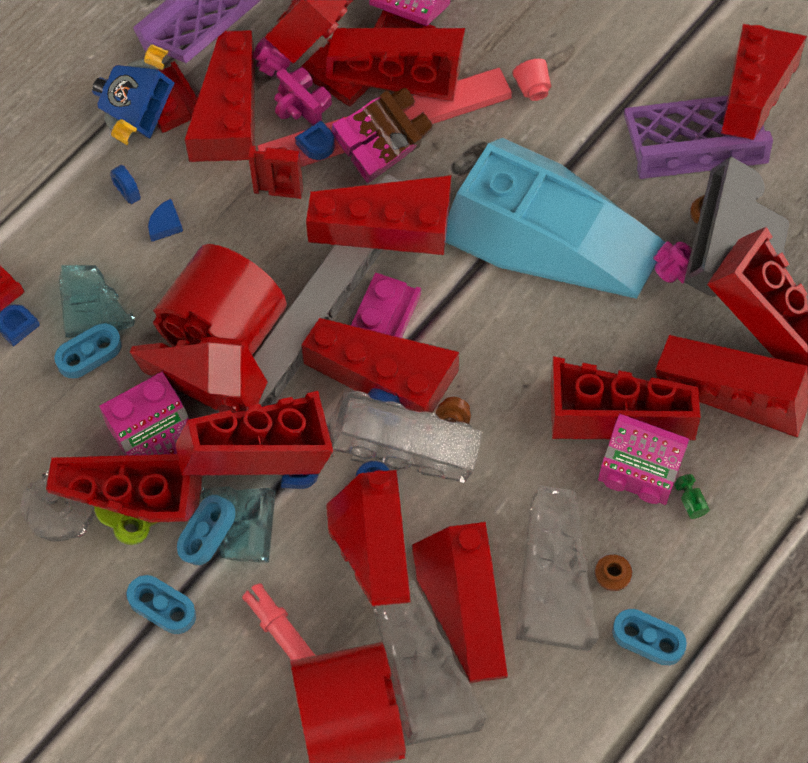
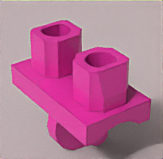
M303 67L290 74L284 68L276 73V77L280 80L278 93L274 97V100L277 102L275 108L276 115L281 119H287L292 116L295 120L299 119L302 115L312 126L322 121V113L332 105L331 94L321 86L312 93H309L306 89L313 85L312 77Z

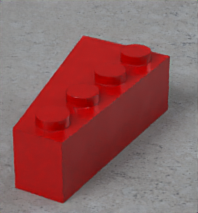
M292 0L291 5L278 18V23L264 38L294 64L321 36L327 39L339 25L337 22L348 11L347 7L353 0Z
M452 175L311 191L306 217L308 243L444 255Z
M764 227L740 238L707 285L775 359L808 367V301L806 297L808 294L801 283L795 284L786 269L790 264L782 252L776 253L769 241L773 236L768 228Z
M323 318L318 319L301 345L305 365L365 396L373 388H378L398 396L402 415L423 426L426 425L459 372L460 352Z
M553 356L551 370L552 439L610 440L618 416L622 414L686 437L689 440H696L701 418L698 387L653 377L649 381L633 377L630 372L619 370L618 374L597 370V365L582 363V366L565 363V358Z

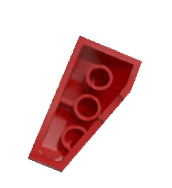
M210 336L202 337L199 344H191L186 339L178 340L177 345L174 347H169L163 343L132 346L129 351L142 372L151 377L163 372L172 388L218 412L230 410L232 413L246 410L248 406L259 404L268 382L244 340Z
M177 454L51 457L46 490L54 495L147 522H187L199 506L203 475H181Z
M378 470L360 473L326 504L328 533L333 541L336 540L341 549L342 557L345 562L348 561L351 565L357 582L372 606L411 603L397 470Z
M486 522L449 526L412 544L417 583L422 592L425 593L433 613L446 633L450 646L469 682L474 683L508 678Z

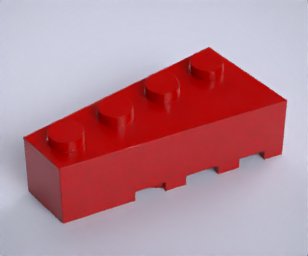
M743 24L735 54L721 134L755 139L768 118L771 108L779 100L782 90L790 82L791 75L799 67L807 38L806 35L769 29L761 25Z
M336 28L333 32L327 54L326 79L391 91L407 88L410 94L453 101L460 73L465 28Z
M252 30L224 31L217 38L185 137L189 162L249 160L250 146H255V59L253 58L255 49Z
M668 336L655 369L658 379L696 386L699 391L700 403L798 438L808 410L807 366L678 336Z
M318 391L309 392L305 397L293 399L292 396L282 398L276 404L261 406V404L251 405L246 410L232 413L229 410L188 419L175 443L181 475L319 474L333 453Z

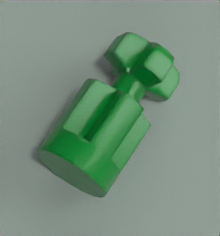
M686 474L678 477L674 486L677 491L684 490L681 501L689 518L696 519L707 514L710 508L700 488H692L693 483L696 481L695 477L692 474Z

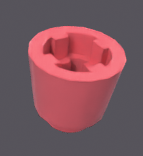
M544 59L527 60L513 70L512 75L526 98H530L531 101H538L544 99L549 94L551 82L547 62Z

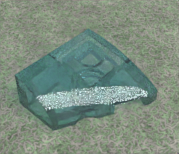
M96 265L61 266L59 288L65 338L76 337L98 324L112 325L118 331L134 326L133 314L125 312L118 302V294L105 283L104 275Z
M230 486L202 488L201 495L203 499L210 495H219L231 501L235 508L234 522L219 545L222 558L242 562L269 563L276 491L269 488L236 490Z

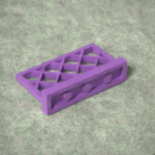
M166 0L135 25L133 29L145 52L153 44L167 50L168 56L188 63L261 0ZM235 6L232 9L226 10L227 7ZM218 10L217 13H214V14H210V15H206V16H205V13H209V12H213V11ZM214 24L210 28L203 29L205 26ZM195 29V32L182 35V32ZM186 44H190V45H189L187 48H185L184 50H181V49H180V46H183V45H186Z
M728 96L624 109L625 121L638 161L637 172L639 179L710 171L730 156L747 166L769 163L773 138L770 131H765L764 126L761 127L754 140L721 134L722 125L718 122L724 117ZM700 110H711L717 114L712 119H709L698 113ZM677 113L685 118L680 123H677L667 118V116ZM646 117L652 120V123L645 127L635 122L634 118ZM691 120L704 126L700 133L686 127ZM659 125H662L672 130V132L665 137L654 130ZM712 130L723 137L708 138L706 135ZM679 134L691 139L690 141L682 142L673 141ZM647 138L659 143L658 145L642 146V143Z

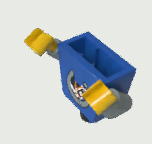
M153 44L148 47L143 59L130 62L127 66L116 65L113 67L108 79L99 77L93 83V94L100 97L97 105L99 109L106 113L104 120L111 131V136L126 146L129 144L128 139L131 137L132 132H138L146 138H151L175 83L158 70L164 69L163 58L168 54V51Z

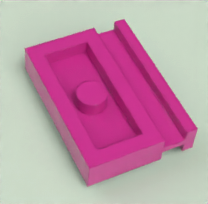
M375 272L351 326L402 338L421 296V288L407 286L405 282Z

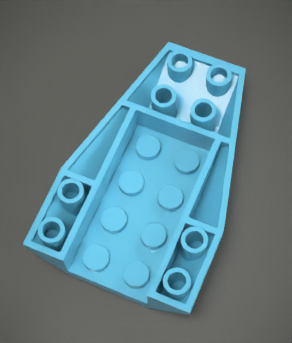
M504 138L488 143L458 190L449 212L446 243L499 268L635 299L638 298L655 268L657 261L653 257L666 243L562 164Z

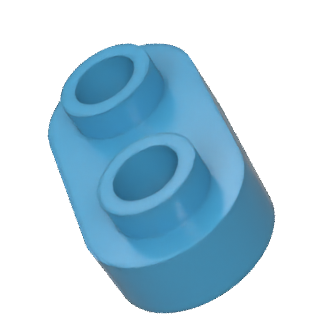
M98 324L62 344L55 353V363L59 372L67 378H79L116 357L122 348V341L118 330L109 324ZM102 343H110L106 348L99 347ZM73 360L80 361L77 365H69Z
M210 495L200 503L177 542V552L183 561L198 566L207 563L212 558L234 522L235 508L231 501L219 495Z
M150 575L139 576L129 584L126 594L127 600L131 608L142 617L171 634L185 633L194 625L196 610L193 602L184 594ZM151 593L154 595L153 599L149 602L141 601L144 594ZM175 612L184 613V617L179 621L171 619Z
M637 609L624 610L615 618L612 634L615 641L621 647L665 666L676 664L683 657L687 641L683 632L677 627ZM633 627L638 634L636 636H628L624 629ZM659 644H670L672 647V651H662L659 647Z

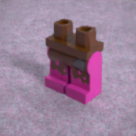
M407 88L398 90L393 94H390L387 90L360 110L332 124L334 138L348 157L351 156L352 163L367 184L398 163L409 153L418 149L422 139L433 128V124L426 114L421 113L410 121L404 113L415 104L414 98Z

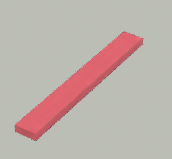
M499 67L458 80L453 101L412 95L415 104L404 113L410 121L424 113L432 124L511 99L512 91ZM335 120V121H332V122H329V123H325V125H326V126L331 130V132H332V124L335 123V122L338 121V120ZM304 131L257 145L258 151H265L266 147H286L299 151L301 167L321 161L307 157L295 144V137ZM335 138V149L327 158L345 153Z

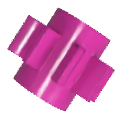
M264 37L258 42L253 53V58L258 61L256 64L258 70L270 77L273 76L275 71L278 72L282 68L287 70L291 63L288 58Z
M667 241L653 257L657 261L655 271L659 277L668 283H673L678 278L684 284L692 248L681 241L677 242L674 246Z

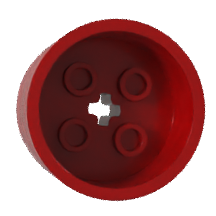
M205 244L198 249L154 308L153 312L156 314V318L153 324L160 335L172 347L177 345L178 340L187 339L191 344H199L202 337L213 336L244 340L253 355L285 311L287 303L279 286L255 263L226 247Z
M383 642L290 661L309 763H388L405 759L406 749L401 718L392 680L390 679L392 676Z

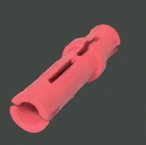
M261 583L251 587L260 599L259 601L248 590L245 592L242 599L261 620L260 627L263 631L271 633L291 660L315 656L287 619L288 613L283 607L278 608Z

